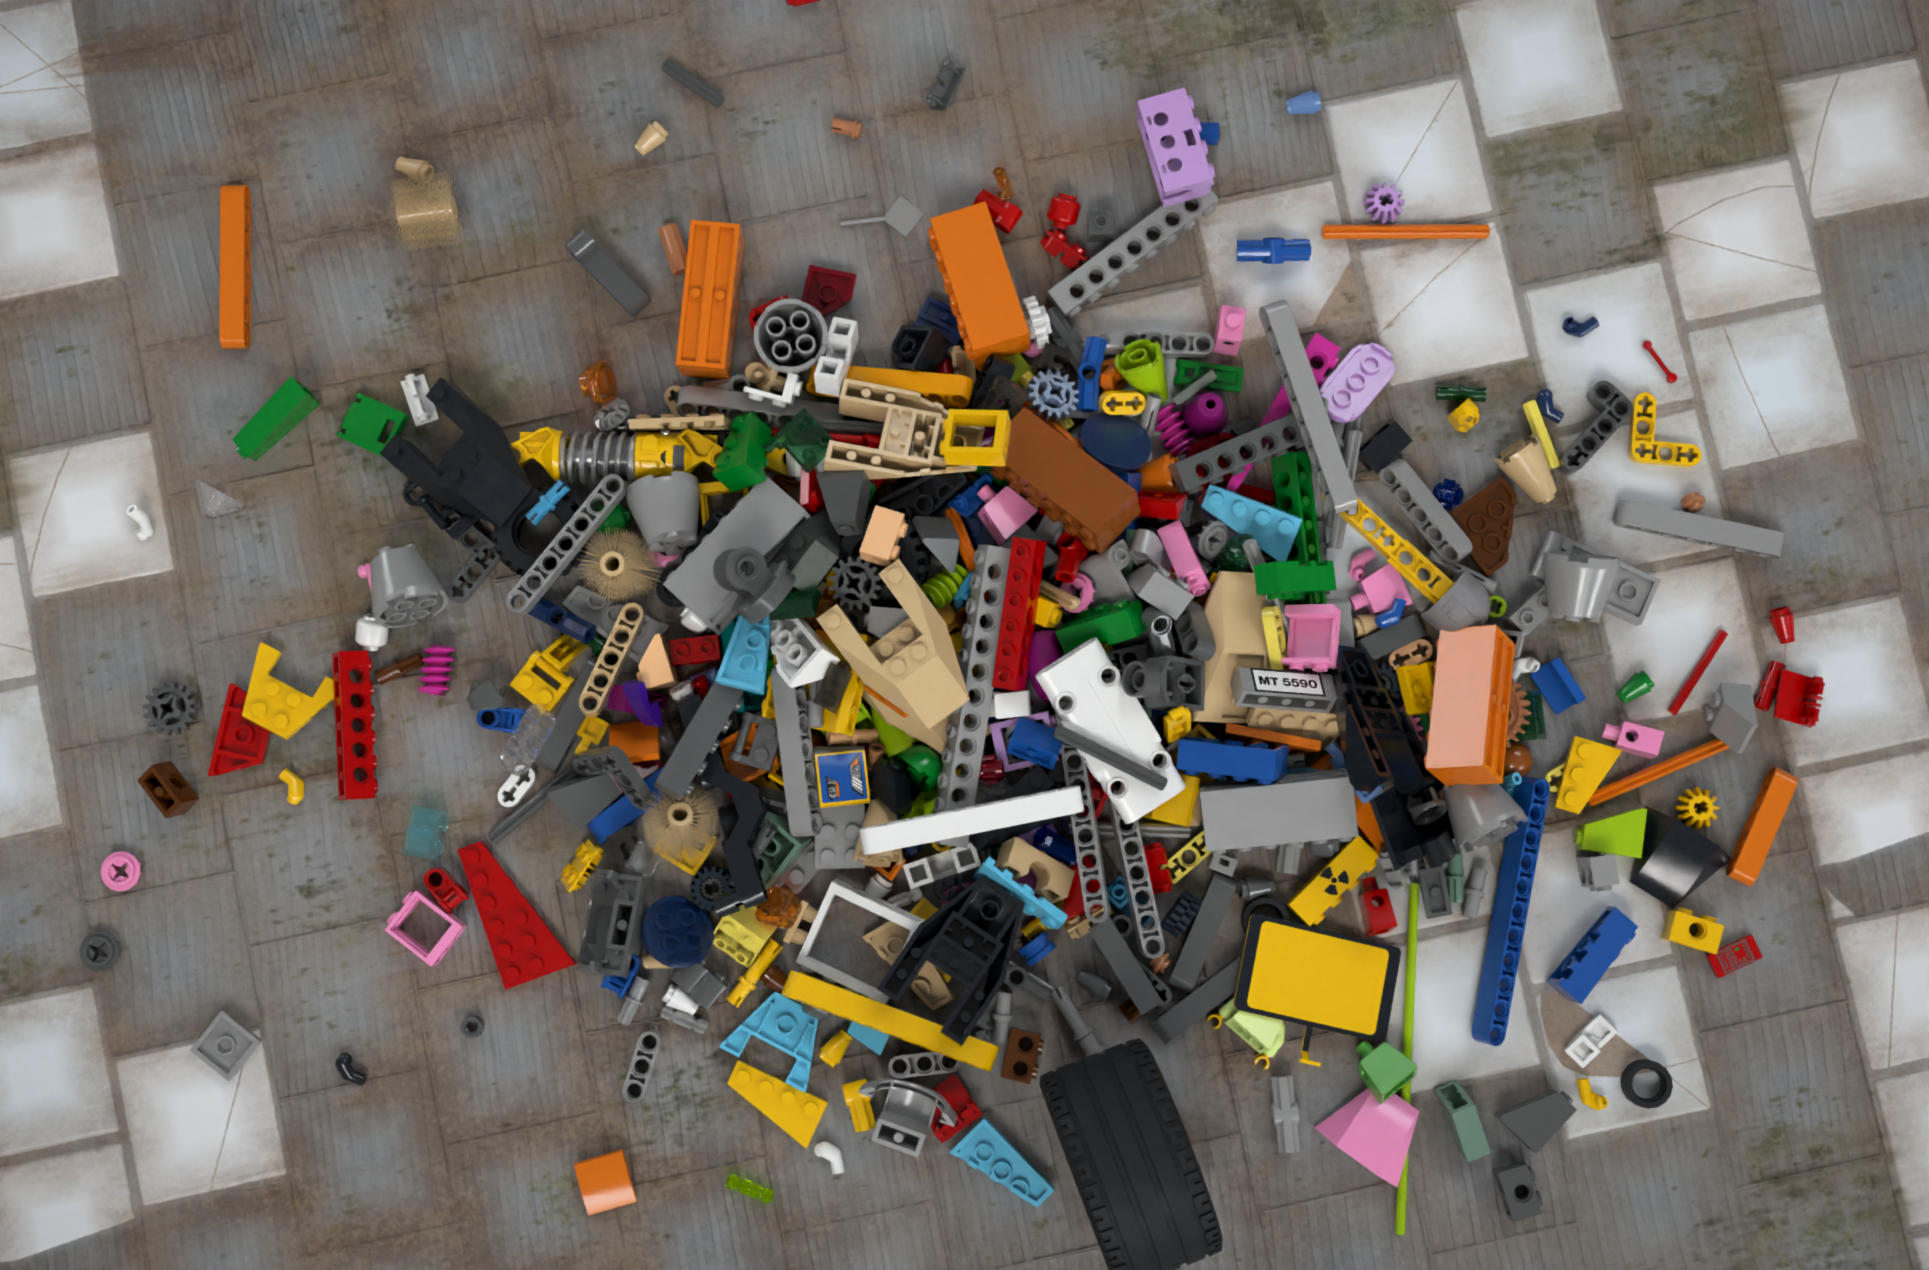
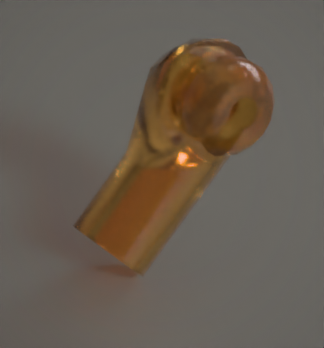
M997 167L993 171V175L1001 192L997 193V198L1003 202L1011 201L1014 194L1005 169Z

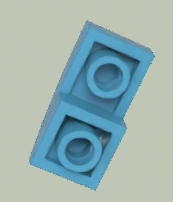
M1119 875L1107 888L1108 899L1133 922L1124 879ZM1137 892L1135 900L1138 904L1143 905L1146 900ZM1144 915L1141 918V926L1144 927L1151 918Z

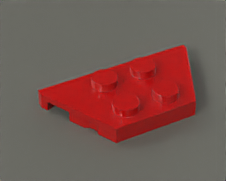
M229 684L207 776L215 777L264 764L271 732L242 716L247 693L237 684Z

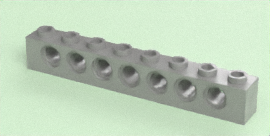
M1210 189V194L1166 207L1160 206L1047 292L1048 300L1053 306H1057L1065 319L1068 316L1071 318L1075 317L1083 310L1082 306L1088 301L1092 304L1102 296L1101 292L1107 287L1112 289L1121 281L1120 277L1128 273L1130 275L1140 267L1139 263L1145 258L1148 261L1159 253L1158 249L1164 244L1166 246L1171 245L1178 239L1177 234L1183 230L1186 232L1191 230L1197 224L1196 220L1201 216L1206 218L1216 210L1217 196ZM1193 203L1197 210L1188 211L1185 208V204ZM1174 217L1178 224L1171 226L1167 224L1165 219ZM1154 231L1159 235V238L1151 240L1146 234ZM1132 245L1137 246L1140 249V253L1133 255L1129 253L1127 248ZM1117 260L1120 262L1121 267L1113 269L1109 266L1108 262ZM1092 274H1098L1101 276L1102 281L1100 283H1093L1089 277ZM1078 288L1083 292V295L1075 298L1070 294V291Z

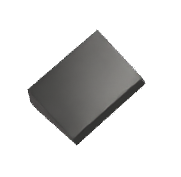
M915 516L912 521L922 542L952 574L956 567L960 538L950 518Z

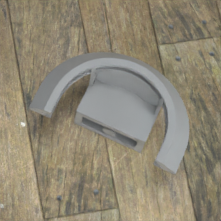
M881 1078L864 1083L858 1091L860 1094L873 1098L877 1091L889 1089L883 1111L878 1118L871 1141L918 1158L924 1148L937 1107L942 1112L941 1123L954 1127L957 1122L956 1112L943 1096L928 1087L912 1081L898 1078Z

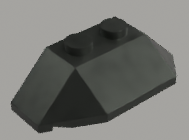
M824 509L800 523L768 563L775 562L779 564L784 560L788 563L787 569L796 576L792 589L784 599L786 602L810 598L841 559V535H838L831 523L828 512Z

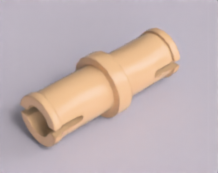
M855 728L853 737L826 731L828 746L843 744L856 746V744L877 743L878 731L876 728Z

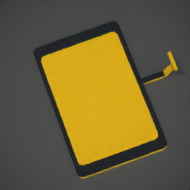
M1252 914L1247 928L1233 1002L1234 1008L1248 1013L1305 1025L1301 1048L1302 1059L1299 1058V1062L1320 1067L1321 1063L1309 1060L1308 1050L1313 1027L1380 1043L1386 1040L1401 950L1398 947L1260 914Z

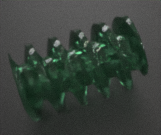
M1249 534L1232 536L1213 560V571L1217 574L1219 570L1244 572L1250 563L1242 544L1247 539L1255 538Z

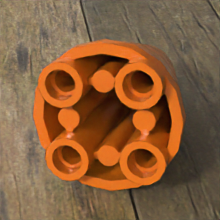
M1171 453L1165 454L1146 463L1141 469H1134L1142 473L1141 490L1178 492L1168 465L1178 462L1179 458L1173 457Z

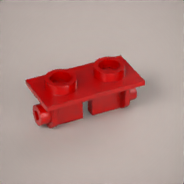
M1053 229L1047 230L1046 233L1050 235L1049 238L1045 235L1040 242L1043 245L1042 248L1055 258H1057L1061 251L1065 253L1060 262L1072 271L1077 270L1083 265L1081 263L1082 260L1090 259L1086 255L1087 250L1077 243L1074 245L1066 240L1068 236L1059 229H1055V231Z
M1161 842L1144 845L1153 894L1172 891L1171 886H1173L1170 870L1169 868L1161 870L1160 865L1168 864L1165 846L1162 847Z

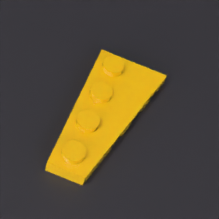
M738 1060L727 1084L807 1149L828 1101L811 1093H804L785 1083V1081Z

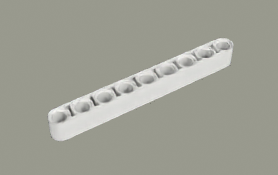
M1080 785L868 826L859 829L863 854L869 855L1080 813L1084 811Z

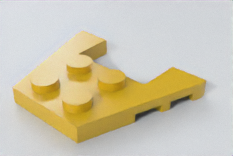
M261 642L258 647L242 716L277 736L288 740L310 722L313 716L323 708L325 709L334 700L333 679L326 676L313 697L296 690L269 675L282 653Z

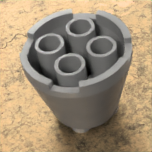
M783 299L769 305L759 317L754 327V344L761 359L772 369L782 373H800L812 368L818 363L820 355H824L828 344V330L823 316L814 307L799 299ZM792 341H796L797 350H792Z
M671 471V476L654 478L653 474L642 477L628 486L626 489V500L648 545L649 551L666 552V555L674 556L681 552L680 549L696 545L698 543L697 530L700 503L698 479L690 473Z
M408 544L394 549L391 546H387L378 551L379 555L370 564L372 613L376 623H383L384 628L407 627L418 624V619L430 613L436 616L445 609L448 604L445 589L417 550L415 544Z
M1548 550L1544 552L1542 564L1549 617L1564 618L1565 615V620L1580 622V619L1585 617L1584 621L1600 622L1602 611L1619 571L1620 558L1569 551Z
M1456 784L1442 788L1444 789L1447 813L1455 844L1461 854L1472 853L1474 846L1478 848L1485 845L1489 846L1518 830L1519 828L1516 824L1520 821L1522 823L1528 821L1524 810L1499 784Z

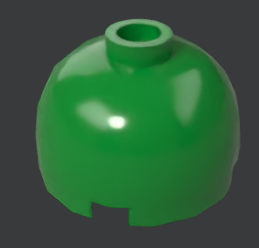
M916 744L910 746L896 757L910 774L911 782L921 791L931 793L938 786V776L942 772L943 767L941 754L926 745Z

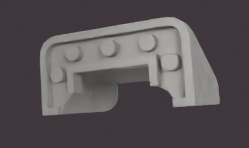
M1123 539L1113 542L1102 554L1094 550L1080 561L1078 573L1086 575L1093 581L1092 585L1096 591L1092 597L1094 602L1088 605L1090 609H1094L1103 603L1113 605L1122 599H1128V601L1137 600L1120 571L1131 560L1130 550ZM1076 589V595L1080 599V592L1082 590ZM1147 629L1135 638L1112 644L1113 650L1148 638Z

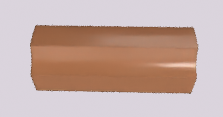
M670 223L661 226L657 230L673 276H681L685 274L687 252L677 223Z

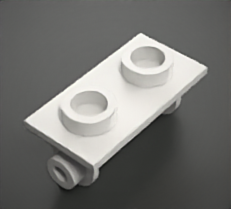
M409 374L405 376L406 380L401 381L415 426L418 427L438 420L439 416L435 405L426 397L430 390L424 374L418 376Z

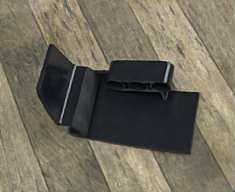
M1436 778L1435 783L1412 796L1414 798L1421 796L1424 803L1433 800L1429 787H1433L1438 795L1439 790L1445 785ZM1395 786L1370 800L1394 871L1400 870L1407 863L1425 857L1431 869L1449 862L1458 853L1453 842L1454 836L1447 810L1435 822L1425 826H1418L1413 823L1411 814L1406 807L1408 795L1400 794Z

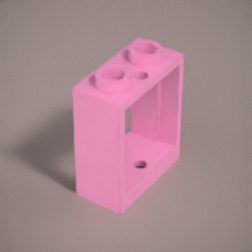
M1177 520L1158 529L1157 532L1178 578L1190 585L1188 590L1194 596H1201L1211 589L1210 582L1181 521Z
M411 891L402 901L404 906L399 912L395 911L387 920L389 925L385 931L431 967L437 966L467 928V925L455 915L447 913L437 901L424 891ZM420 901L452 924L431 952L400 929Z

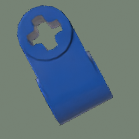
M506 707L479 710L476 717L478 724L482 728L505 733L524 734V730H522L523 715L526 714L527 710ZM488 712L495 714V721L491 725H487L484 722V716Z
M640 954L639 956H631L635 961V966L633 969H629L627 978L618 976L605 977L600 987L603 989L608 988L618 994V998L622 1000L642 966L643 961Z

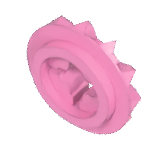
M1078 573L1074 583L1063 582L1060 589L1074 596L1077 594L1076 589L1082 590L1077 610L1063 608L1072 613L1088 610V605L1094 602L1092 598L1093 593L1096 592L1092 585L1093 581L1086 575Z
M122 851L115 852L109 855L102 864V880L112 890H130V888L138 884L137 881L142 875L140 871L141 863L138 862L135 855ZM127 865L125 872L129 877L120 876L117 878L119 870L116 866L124 867Z

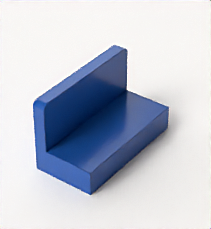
M1559 657L1542 665L1537 672L1529 674L1556 715L1586 699V696Z
M1019 717L1006 753L1053 770L1063 741L1053 736L1055 729L1027 718Z

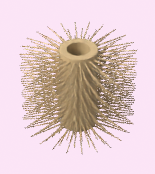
M440 177L439 181L437 178V183L436 178L435 182L433 178L432 187L430 178L429 183L427 180V184L426 180L425 184L423 180L422 188L419 179L417 192H415L416 189H413V187L415 188L414 181L412 190L410 180L409 186L407 182L406 190H403V188L405 189L404 182L403 186L401 183L402 191H399L398 188L397 195L394 194L395 199L397 198L394 212H396L399 231L401 227V237L403 231H405L403 246L404 240L405 244L407 240L408 246V240L409 244L410 240L411 244H414V240L416 243L417 239V250L418 239L420 243L421 236L423 243L424 239L426 242V238L427 243L428 238L430 242L431 235L433 242L434 238L436 241V237L437 242L438 237L440 241L441 236L443 241L444 237L446 240V236L447 241L448 236L449 240L450 236L451 239L452 236L453 240L454 236L456 239L458 229L456 231L458 226L457 212L459 211H457L454 191L452 196V182L451 189L448 191L450 177L447 188L448 177L447 181L446 177L445 180L443 177L440 190Z
M620 530L621 540L619 537V542L616 532L614 536L612 532V538L609 532V538L604 543L599 541L601 546L598 542L596 543L601 548L600 551L599 549L591 548L590 551L594 553L585 552L601 559L599 560L600 562L581 560L593 564L579 565L592 566L586 567L592 571L590 574H587L595 577L593 580L596 579V583L593 586L596 585L597 587L600 585L598 589L600 588L599 592L601 591L606 594L605 599L608 596V600L611 597L612 601L614 596L615 602L619 595L620 603L622 596L623 604L624 597L627 604V595L629 599L630 593L632 599V594L635 596L633 590L635 594L640 591L639 588L645 591L646 589L643 585L644 583L645 585L646 583L647 585L649 584L648 579L659 581L640 573L643 572L640 570L660 572L649 569L660 567L648 560L654 561L657 564L661 563L648 556L652 554L649 549L645 553L646 544L641 547L643 543L638 542L641 537L637 540L638 536L634 538L636 533L633 536V532L630 535L629 531V536H627V530L625 533L624 530L623 533Z
M663 794V797L668 802H662L657 799L660 803L652 802L655 804L654 806L656 807L654 808L657 811L650 815L652 811H649L651 810V807H649L650 809L645 813H651L646 817H642L653 824L652 826H643V828L648 830L647 832L644 831V833L649 838H645L649 842H653V848L655 845L657 846L655 849L659 845L661 847L665 845V850H667L665 854L669 855L668 851L670 850L672 859V856L679 859V854L675 856L673 853H680L682 867V846L684 856L686 847L691 864L690 854L694 851L699 854V849L697 848L701 847L704 849L702 847L704 846L702 844L704 841L708 842V839L710 841L711 838H713L712 840L718 838L716 835L711 837L716 832H719L718 830L713 831L716 830L715 828H719L717 825H714L718 823L716 821L718 816L712 812L714 809L711 804L710 811L705 808L707 800L702 802V805L700 803L697 804L696 796L692 799L689 795L688 797L683 796L680 802L678 800L676 802L675 798L671 796L667 798Z

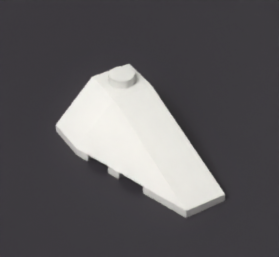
M785 600L773 611L770 639L773 645L771 646V651L776 656L778 663L776 665L777 672L791 688L824 679L841 659Z

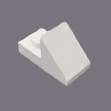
M1029 690L993 691L989 717L1003 719L1031 715Z

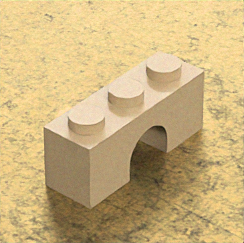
M1016 836L1002 843L995 867L999 870L1007 869L1011 872L1013 880L1028 874L1030 869L1036 877L1034 892L1053 904L1068 897L1075 871L1068 868L1065 863L1056 861L1048 856L1045 851L1034 848L1026 840Z

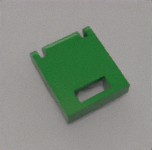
M356 392L355 397L361 401L360 403L352 401L340 425L346 432L344 434L337 431L335 436L383 457L380 452L395 434L401 435L410 416ZM390 420L395 425L386 444H383L379 440Z

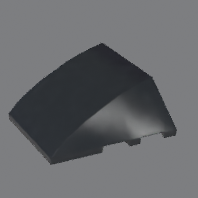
M1645 806L1647 816L1642 857L1634 858L1629 882L1670 908H1674L1732 858L1719 845L1680 821Z

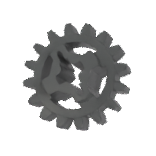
M849 556L848 563L844 559L840 560L839 564L841 567L832 568L836 575L829 577V580L834 581V585L830 586L829 590L836 591L832 598H840L841 607L849 603V610H854L856 605L859 610L865 608L864 603L872 606V598H880L877 590L884 588V586L878 584V581L882 580L876 574L880 569L879 566L872 568V562L866 561L864 563L860 556H858L856 561L854 556ZM852 566L862 567L865 571L857 572ZM842 575L844 577L843 586H841ZM859 578L858 587H853L854 579ZM869 580H871L872 583L870 590L868 589ZM855 594L860 600L852 599L847 595Z
M171 682L169 686L166 683H161V690L153 687L154 695H146L145 698L150 702L143 705V708L148 709V713L144 714L143 717L151 719L148 726H156L155 732L157 733L164 731L165 735L171 736L173 732L180 735L182 734L181 728L189 730L190 726L188 723L197 721L192 716L193 713H199L200 711L194 709V705L199 703V701L191 699L194 692L186 691V685L181 684L178 687V683ZM172 693L169 694L168 698L162 699L164 695ZM170 705L174 709L172 713L171 710L168 709ZM181 719L178 723L173 724L174 720Z

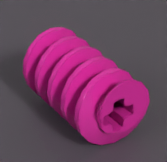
M1176 403L1169 404L1158 411L1156 423L1159 424L1155 427L1156 432H1163L1159 439L1161 441L1168 440L1164 444V449H1172L1168 454L1171 453L1173 457L1186 454L1191 447L1189 444L1194 440V437H1185L1190 431L1189 428L1181 429V426L1186 421H1177L1176 419L1181 414V411H1172L1177 405Z
M429 644L431 647L424 648L423 652L430 655V657L422 658V662L428 666L420 669L427 676L419 678V681L424 683L425 686L418 687L417 690L424 694L446 696L442 694V691L450 690V687L443 683L451 680V677L446 675L445 672L453 670L446 663L454 661V658L449 656L448 653L456 651V648Z

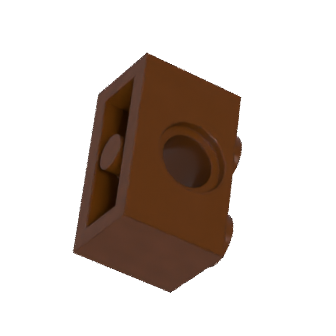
M172 761L151 765L137 780L165 818L185 814L200 799Z

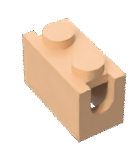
M875 505L859 550L862 560L885 567L891 565L892 560H897L900 552V546H897L900 537H905L908 529V524L903 520L905 514Z

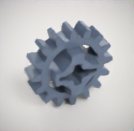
M1047 369L1045 374L1039 371L1036 377H1032L1026 388V392L1029 393L1026 401H1032L1029 409L1036 408L1037 417L1043 414L1045 415V421L1052 417L1054 422H1057L1060 418L1065 420L1069 414L1071 415L1074 412L1075 406L1079 402V399L1075 398L1079 394V390H1073V386L1076 383H1069L1067 381L1069 375L1066 374L1064 377H1061L1060 370L1052 374V371Z

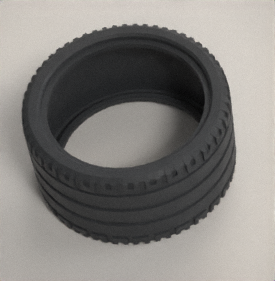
M1140 1038L1126 1041L1125 1045L1122 1043L1105 1049V1053L1100 1055L1099 1053L1082 1058L1079 1063L1075 1064L1072 1062L1057 1068L1055 1072L1051 1070L1040 1076L1039 1085L1108 1270H1176L1181 1268L1180 1265L1184 1263L1189 1265L1205 1259V1255L1210 1257L1222 1251L1223 1237L1205 1180L1173 1098L1147 1044Z

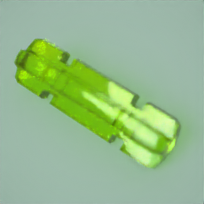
M730 1174L726 1182V1188L733 1191L737 1189L738 1193L754 1199L759 1198L761 1202L770 1204L774 1196L773 1190L766 1187L763 1189L761 1185L746 1179L740 1180V1177Z

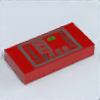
M1750 934L1719 948L1717 954L1709 953L1705 955L1716 978H1721L1763 958L1753 936Z

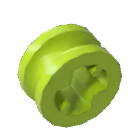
M1500 596L1489 597L1490 606L1493 600L1494 604L1499 603L1500 607L1497 609V614H1495V611H1490L1488 617L1494 619L1502 616L1507 608L1505 600Z

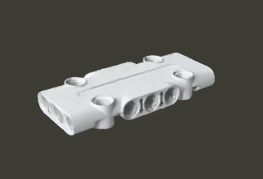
M1097 637L1081 644L1035 675L1049 698L1052 707L1060 716L1062 726L1167 778L1166 787L1160 791L1077 749L1094 778L1102 785L1103 791L1108 795L1125 824L1138 820L1185 789L1186 784L1172 763L1170 755L1160 743L1162 740L1138 699L1128 696L1124 692L1119 670L1113 665ZM1105 669H1110L1112 672L1111 678L1103 682L1101 678L1102 672ZM1068 696L1069 705L1066 708H1060V698ZM1156 754H1162V762L1159 765L1154 766V756ZM1114 781H1120V789L1112 793L1110 790L1111 784Z

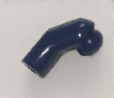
M1543 389L1536 398L1541 415L1559 424L1564 413L1553 407L1552 392L1549 389Z

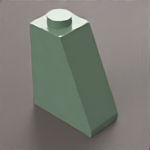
M1455 1080L1434 1089L1457 1147L1466 1161L1478 1160L1491 1153L1475 1104L1458 1081Z

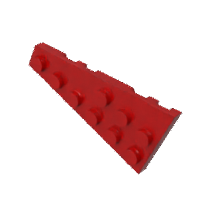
M483 841L457 850L505 990L577 964L564 949L562 943L547 927L548 925L528 899L520 892L511 877L506 874L500 866L501 864Z

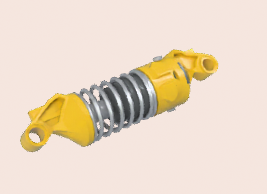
M544 427L535 432H520V440L511 444L514 451L518 450L520 452L519 462L522 467L535 459L544 467L555 482L560 479L564 484L568 482L573 484L575 482L577 467H579L580 481L583 485L588 479V468H591V478L594 484L598 483L599 477L604 478L610 474H616L623 480H627L629 484H632L636 480L653 474L654 478L671 476V471L691 474L703 462L715 468L716 459L723 447L718 445V435H701L689 429L682 432H670L668 429H663L661 432H635L632 436H629L626 431L618 436L613 431L608 437L601 431L595 437L591 431L587 432L585 436L576 431L572 436L568 431ZM577 436L580 438L581 448H575ZM589 436H591L593 448H587L586 446Z

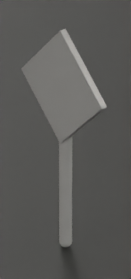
M900 196L885 216L840 221L839 225L846 226L885 221L904 237H907L925 213Z

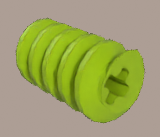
M956 564L955 571L952 574L944 568L927 580L925 584H922L920 588L935 609H943L945 604H949L954 599L969 573L962 566Z

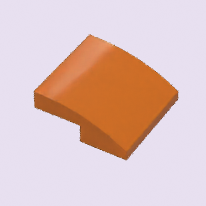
M623 1149L574 1163L588 1216L637 1202V1195L630 1178V1169Z

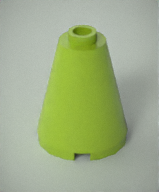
M1150 339L1136 340L1124 347L1125 352L1121 355L1119 353L1116 355L1114 361L1116 369L1134 391L1141 393L1146 400L1148 393L1161 396L1163 399L1160 406H1162L1168 399L1162 348L1157 341L1151 343Z
M871 706L874 728L878 731L877 743L885 747L882 759H896L901 752L916 744L927 746V744L917 738L913 739L906 735L903 730L896 726L887 724Z

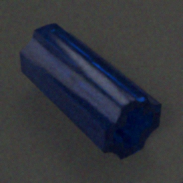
M1045 826L1037 829L1033 836V845L1070 867L1078 864L1074 843Z

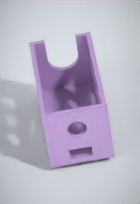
M1185 87L1137 101L1136 119L1163 207L1210 194L1211 185H1214V167L1212 163L1207 162V144L1205 140L1201 141L1200 121L1198 117L1194 118L1193 116L1194 102L1191 94L1187 95Z

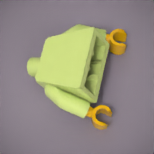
M1232 998L1219 1009V1013L1210 1014L1207 1022L1212 1017L1218 1018L1219 1024L1213 1027V1029H1218L1222 1024V1020L1224 1018L1227 1019L1224 1023L1258 1052L1254 1056V1064L1256 1065L1260 1059L1266 1060L1262 1065V1070H1266L1270 1065L1269 1058L1274 1057L1284 1043L1285 1025L1283 1020L1236 1010L1233 1005L1234 998Z

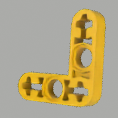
M1647 392L1634 397L1632 400L1633 412L1630 415L1629 458L1639 464L1690 468L1698 464L1702 454L1696 445L1654 441L1656 399L1651 393ZM1644 398L1645 403H1649V406L1644 409V416L1637 417V415L1643 413V406L1639 405L1638 402ZM1642 421L1648 425V432L1646 434H1640L1637 431L1636 425L1638 422ZM1642 446L1643 451L1653 450L1652 454L1647 453L1640 457V454L1635 452V450ZM1661 448L1669 449L1671 452L1669 460L1660 458L1659 450ZM1690 451V455H1694V459L1689 462L1687 457L1677 458V454H1685Z

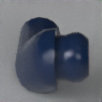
M1593 316L1583 323L1573 320V317H1568L1564 320L1562 329L1566 334L1580 338L1599 327V322Z

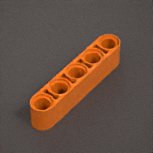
M1326 753L1310 767L1320 770H1332L1333 765L1329 761L1332 756ZM1354 793L1358 831L1379 855L1380 849L1386 846L1370 801L1364 804Z
M1775 766L1770 769L1731 856L1732 859L1728 863L1726 876L1749 887L1754 884L1799 780L1797 776Z

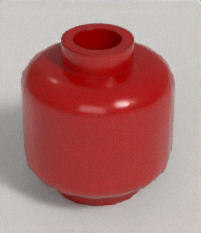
M1059 193L1058 196H1053L1050 200L1047 218L1054 221L1053 227L1066 230L1067 225H1076L1081 204L1077 201V197Z

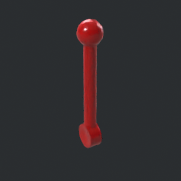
M1644 341L1643 348L1650 352L1667 375V382H1676L1677 375L1668 370L1652 348V343Z

